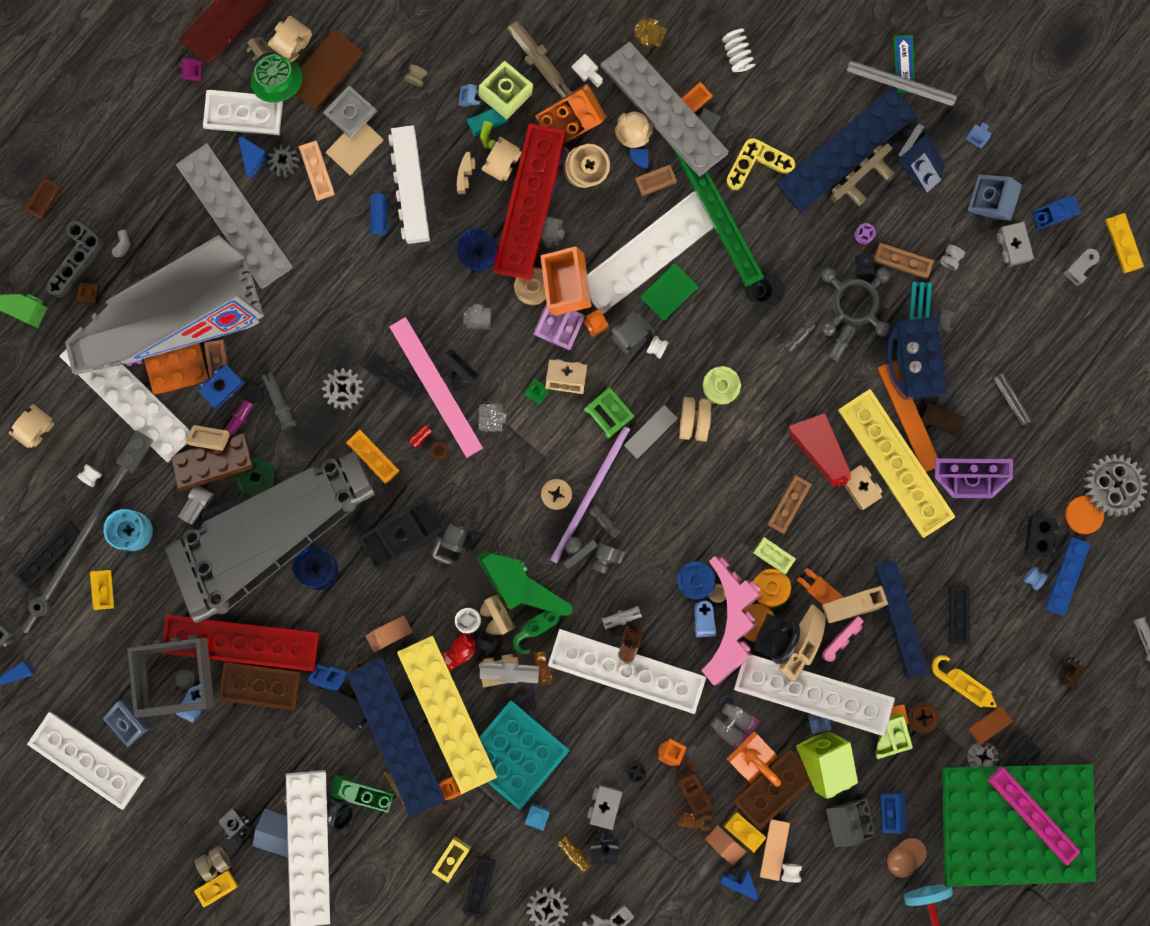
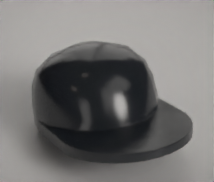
M763 275V279L745 287L746 297L755 304L777 305L783 299L785 292L783 282L776 276Z

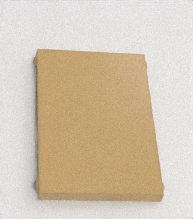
M365 124L352 138L344 133L327 149L326 154L351 176L375 149L383 143L384 139L368 124Z

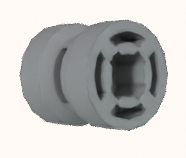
M949 244L946 248V254L942 256L940 263L951 270H957L959 260L964 257L965 251Z

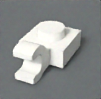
M586 54L571 66V69L584 82L589 78L597 88L603 83L601 76L596 73L598 67Z

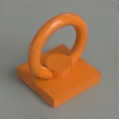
M753 732L727 758L750 784L763 773L776 787L781 785V780L768 767L778 756L757 733Z

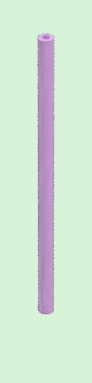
M623 426L552 555L551 561L557 563L565 549V542L572 537L630 431L629 428Z

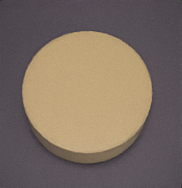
M722 584L715 585L713 592L709 595L711 601L721 603L726 599Z

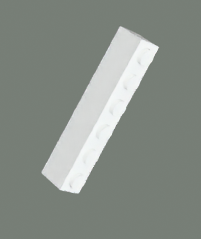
M414 125L391 128L392 134L388 135L390 146L394 148V153H391L392 165L396 164L397 170L393 174L395 183L399 185V190H396L397 202H401L402 209H398L400 221L403 220L404 228H401L402 239H406L407 244L430 241Z

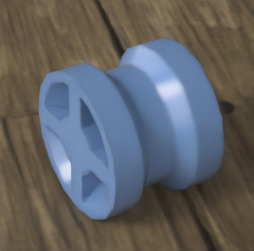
M1034 566L1026 574L1023 581L1026 584H1031L1032 588L1036 591L1044 584L1048 575L1039 572V569Z

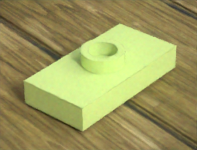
M763 537L753 554L785 575L796 560V558L765 537Z

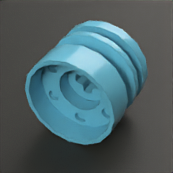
M120 509L107 517L103 532L106 541L111 546L120 550L138 551L149 544L153 534V527L146 515L133 510ZM134 528V532L129 534L128 531Z

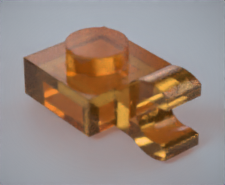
M683 813V816H678L677 825L710 831L711 827L704 826V821L712 820V817L704 815L697 819L692 814Z

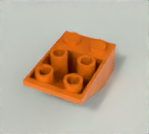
M588 84L573 91L535 115L541 126L566 131L565 143L602 123L607 117Z

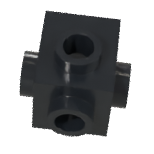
M233 808L218 821L224 829L223 834L229 840L233 839L240 842L247 838L253 830L250 825V818L245 813H241Z

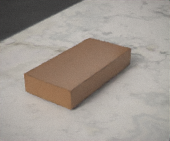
M671 165L635 178L641 196L677 183Z

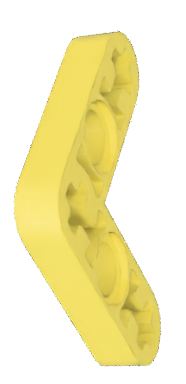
M749 139L744 144L727 177L726 184L731 190L740 189L755 161L781 174H789L795 167V161L792 157L757 139ZM755 144L757 151L753 150L750 157L746 156L750 149L748 145ZM772 152L775 158L773 161H766L764 154ZM778 156L781 157L779 161H781V162H783V163H785L786 161H789V162H790V163H789V166H790L791 168L787 167L786 170H785V169H783V164H781V163H779V162H778L777 166L774 165L775 162H776L777 159H778ZM740 160H747L749 167L741 169L738 163ZM736 169V171L741 173L738 179L740 184L736 183L734 186L730 178H735L737 172H734V170Z

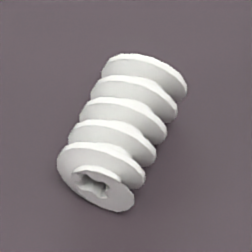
M743 28L727 33L722 39V42L726 44L724 48L728 51L727 57L731 58L729 63L733 65V72L746 71L755 66V64L749 63L754 58L747 57L751 50H745L749 43L742 42L747 37L745 35L740 36L744 31Z

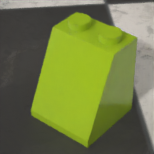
M825 731L796 745L814 790L826 799L832 798L858 783L851 743L830 731Z

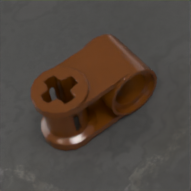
M625 626L618 652V657L622 661H634L644 631L638 632Z

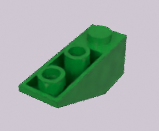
M336 774L329 791L336 799H344L347 802L387 813L395 795Z

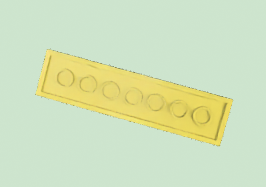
M871 389L837 410L922 538H925L955 518V515Z
M433 635L397 651L461 794L497 778Z

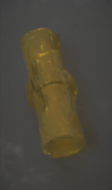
M564 836L562 840L566 846L561 841L557 843V846L562 849L568 856L567 859L572 861L583 874L586 870L581 864H584L587 869L591 867V864L580 854L579 848L576 849L568 838Z

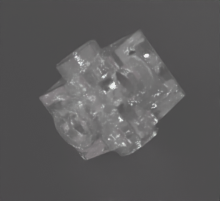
M479 404V431H502V424H506V412H503L502 404Z

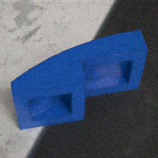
M317 664L308 681L310 684L322 688L338 690L347 673L331 666L327 668Z

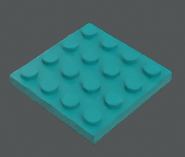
M512 700L479 737L497 778L487 783L519 810L570 751Z

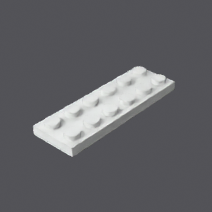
M52 712L47 714L27 743L31 748L121 810L126 807L146 778V776Z

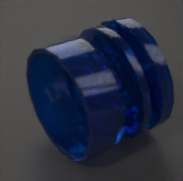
M474 229L465 232L459 238L457 255L460 262L467 269L480 272L494 265L498 247L494 238L488 232ZM475 247H478L479 249L483 248V250H481V256H479L478 254H473L475 253Z
M308 546L295 556L292 571L295 578L301 584L313 590H324L336 581L339 574V566L336 559L326 550L317 546ZM317 566L321 567V569L318 570V574L314 572V570L317 569Z

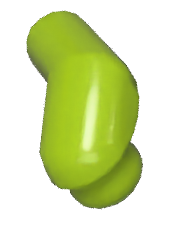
M484 121L480 133L481 142L485 149L489 148L492 150L496 144L495 140L490 139L493 124Z

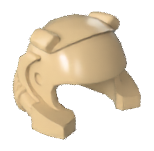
M623 113L617 120L618 124L615 127L617 139L629 148L644 146L648 143L650 135H652L653 125L648 123L647 118L642 113Z

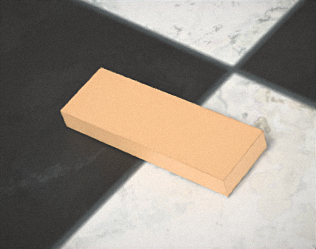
M317 141L298 146L316 200L319 201L335 195Z
M770 820L760 877L779 881L790 826L789 822Z

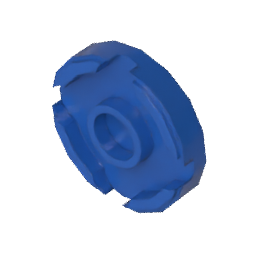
M690 562L679 572L677 585L684 596L692 600H701L713 592L716 585V577L708 565L702 562Z

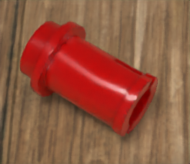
M423 424L413 436H409L408 442L414 448L420 447V444L432 434V431Z

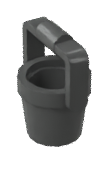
M451 522L443 537L437 538L431 552L433 558L447 565H460L467 549L464 542L468 529ZM441 545L449 550L460 552L457 560L436 554L439 546Z

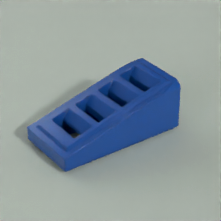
M23 661L0 676V685L34 675L36 671L29 661Z

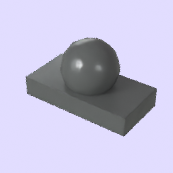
M569 538L565 542V550L570 556L562 561L567 569L571 568L597 547L596 542L591 538L583 545L582 540L579 538Z

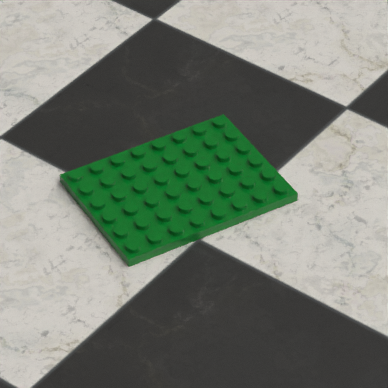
M1093 764L1002 766L1081 851L1068 866L1056 856L987 780L1000 766L942 767L944 886L1096 882Z

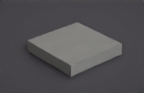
M348 86L323 113L345 134L352 138L371 119L377 110L351 86Z

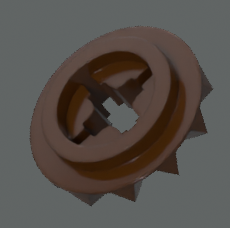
M920 702L909 711L908 722L916 732L922 734L930 733L939 723V714L933 705ZM922 711L924 715L931 716L925 720L924 724L921 720L916 719L921 716Z

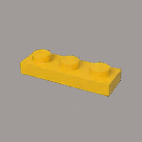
M1125 213L1106 219L1105 222L1123 273L1125 274L1144 267Z

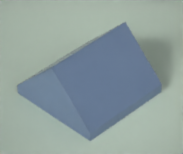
M127 699L119 700L103 717L104 721L127 748L151 728L142 717L134 718L133 706Z
M265 808L255 829L252 846L288 858L287 816Z

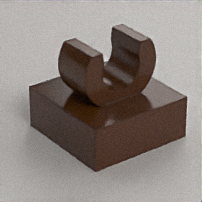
M79 282L76 301L97 305L99 285Z

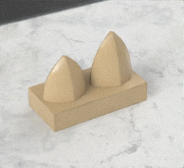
M498 594L484 600L480 609V615L493 617V620L487 626V633L503 635L515 628Z

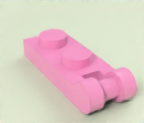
M855 616L822 652V658L825 661H833L836 657V651L847 646L850 642L848 638L852 634L856 635L863 626L861 624L864 621L859 616Z

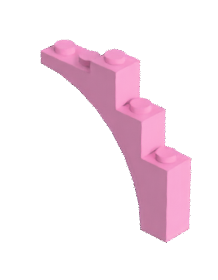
M714 556L709 562L718 573L724 587L727 600V623L719 649L702 670L714 686L721 683L752 656L749 652L751 648L745 641L741 642L740 639L756 626L754 622L756 619L749 611L745 612L744 610L761 596L758 592L760 588L754 581L745 580L741 584V577L735 571L732 573L729 570L728 566L730 565L723 557L719 558L717 556Z

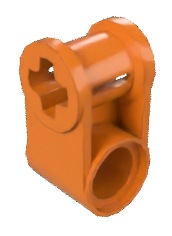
M454 776L439 782L446 800L461 795Z

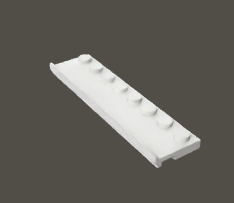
M695 191L587 275L590 300L598 310H601L602 314H605L714 228Z

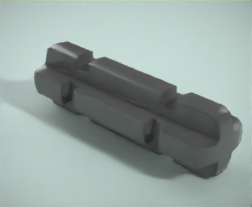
M807 320L803 327L791 337V340L784 344L785 349L792 352L796 345L809 334L808 332L815 328V324Z
M594 506L589 511L593 517H596V521L606 531L608 530V534L612 538H616L620 534V530L613 526L612 521L604 513H601L598 506Z

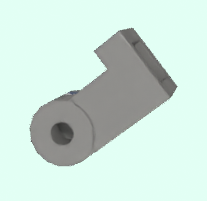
M1087 249L1063 274L1076 286H1079L1087 278L1083 275L1086 270L1098 263L1099 253L1095 249Z

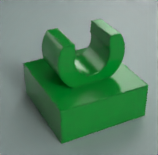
M533 379L524 396L541 405L550 389H545L546 386Z

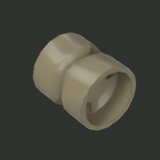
M219 845L210 850L209 855L204 854L194 860L199 874L205 881L216 877L217 872L222 873L231 867L229 857Z

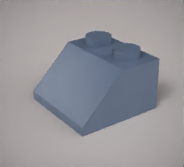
M978 175L968 211L995 220L1011 221L1022 185L1011 177Z

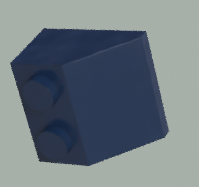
M927 134L898 159L914 186L927 193L942 179L944 160Z

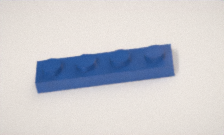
M1074 537L1070 538L1046 604V610L1065 616L1090 543Z

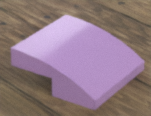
M546 303L533 335L570 350L585 315L573 311L556 316L547 309Z

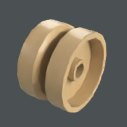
M585 144L573 148L567 153L563 161V172L570 184L579 188L600 184L606 179L610 170L608 155L601 147L595 144Z
M684 397L679 439L689 440L692 436L693 428H695L696 441H707L712 416L711 400L701 399L698 403V409L695 410V399Z

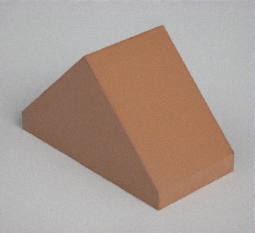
M718 824L705 838L733 866L746 852Z

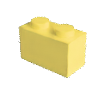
M454 836L433 868L432 873L448 883L471 846Z

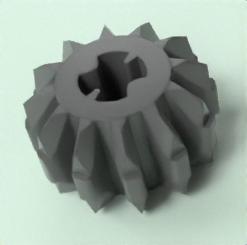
M280 145V150L273 147L275 154H268L271 159L267 161V164L271 165V172L276 171V176L278 177L283 173V176L287 178V172L294 175L295 173L292 169H299L296 163L300 161V158L295 157L297 151H291L292 148L289 145L286 149L283 145ZM282 158L286 160V164H283L281 162Z

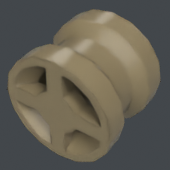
M411 64L409 66L410 71L405 75L404 79L415 86L422 87V80L427 75V71Z

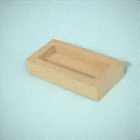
M193 425L186 441L191 446L223 451L230 434L226 430Z

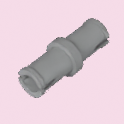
M636 606L625 611H617V614L601 619L605 630L620 624L622 626L626 625V622L642 618L639 607Z

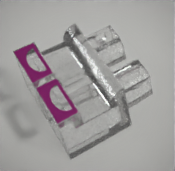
M727 703L722 710L728 716L725 723L717 718L711 726L718 736L737 749L748 736L734 727V725L750 735L759 723V720L740 707Z

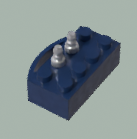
M937 317L898 321L889 335L886 346L887 371L894 388L904 400L939 397L947 393ZM893 340H897V365L902 382L898 381L892 365Z

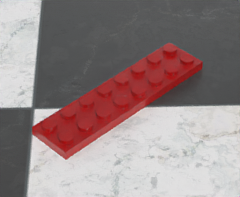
M529 124L493 269L494 273L531 281L566 139V131Z
M166 615L163 633L164 643L170 642L171 638L182 637L183 641L188 640V636L200 635V638H207L209 659L306 671L315 670L320 633L208 619L195 623L191 617ZM196 648L161 652L163 654L197 658Z

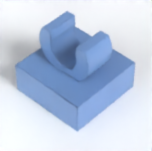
M468 84L461 87L459 106L467 107L480 104V101L475 100V95H479L476 85Z
M982 122L981 126L975 124L966 140L982 149L991 136V133L987 131L989 125Z
M808 714L812 734L831 730L829 719Z

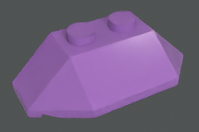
M935 459V479L952 498H993L1013 479V459Z

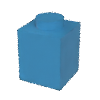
M532 803L525 824L543 831L550 809Z

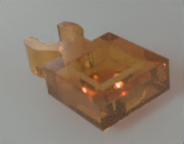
M534 652L536 666H539V678L536 685L550 684L552 674L548 665H546V652Z

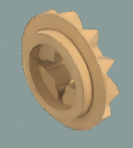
M550 480L542 488V501L547 507L560 510L571 501V488L563 480ZM558 486H559V487H560V489H559V490H560V494H562V496H565V497H564V498H563V497H561V498L558 497L557 500H555V503H554V502H553V501H554V499H553L554 496L551 495V493H548V492H549V491L555 492L556 489H558Z

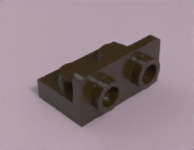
M1068 657V659L1061 658L1060 662L1068 666L1069 669L1063 671L1060 677L1062 680L1060 684L1066 688L1075 689L1086 668L1082 667L1083 663L1074 657Z

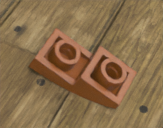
M1000 706L969 728L968 731L977 743L981 745L1011 724L1013 720L1003 707Z

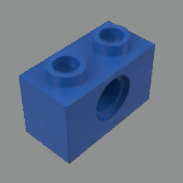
M223 365L219 366L214 371L215 375L210 380L206 379L200 385L201 389L198 390L216 409L224 404L245 383L228 365L224 367ZM219 381H224L225 383L222 390L216 389V384Z

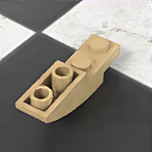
M815 605L810 606L799 625L800 639L795 652L788 661L781 664L778 668L790 680H796L804 665L811 664L820 646L825 629L826 616Z

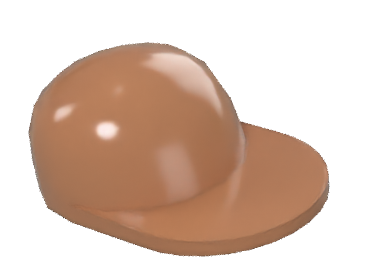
M914 838L903 840L888 855L887 867L890 872L900 878L912 875L926 859L927 852L924 844Z

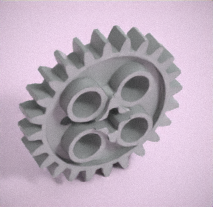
M1116 454L1111 455L1110 458L1106 455L1103 457V460L1101 458L1096 460L1097 464L1090 465L1093 470L1086 471L1090 477L1084 478L1085 481L1089 482L1088 485L1084 486V488L1089 489L1085 496L1092 497L1089 503H1096L1094 509L1101 507V514L1107 511L1108 516L1113 515V513L1115 517L1120 516L1121 513L1125 516L1128 514V511L1130 513L1134 512V507L1141 506L1138 501L1145 500L1141 494L1147 493L1146 490L1142 489L1143 486L1148 485V483L1142 482L1146 475L1139 474L1142 468H1135L1137 462L1130 464V457L1124 460L1123 455L1118 456V458ZM1115 468L1121 471L1120 477L1115 474ZM1100 478L1105 480V487L1100 485ZM1126 484L1131 486V493L1126 491ZM1111 494L1116 497V503L1110 500Z

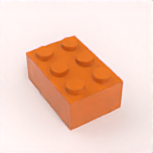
M575 246L541 255L547 309L557 316L591 307L584 253Z

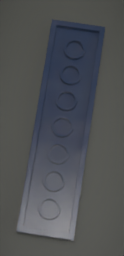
M892 87L776 185L797 210L802 213L859 166L863 160L871 156L872 152L880 144L883 146L913 121L917 115Z
M383 657L347 673V677L409 817L446 801Z

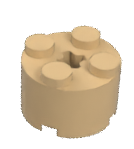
M289 16L284 23L280 21L275 28L276 34L269 40L268 46L292 62L300 55L297 52L301 48L305 49L312 33L301 22Z
M499 137L498 142L494 145L486 164L483 165L481 170L500 181H507L513 169L510 167L511 164L516 165L522 152L516 145Z
M35 404L29 407L32 409L29 413L24 411L12 426L14 431H9V434L26 448L36 447L43 439L40 436L44 432H49L55 424L52 422V418Z

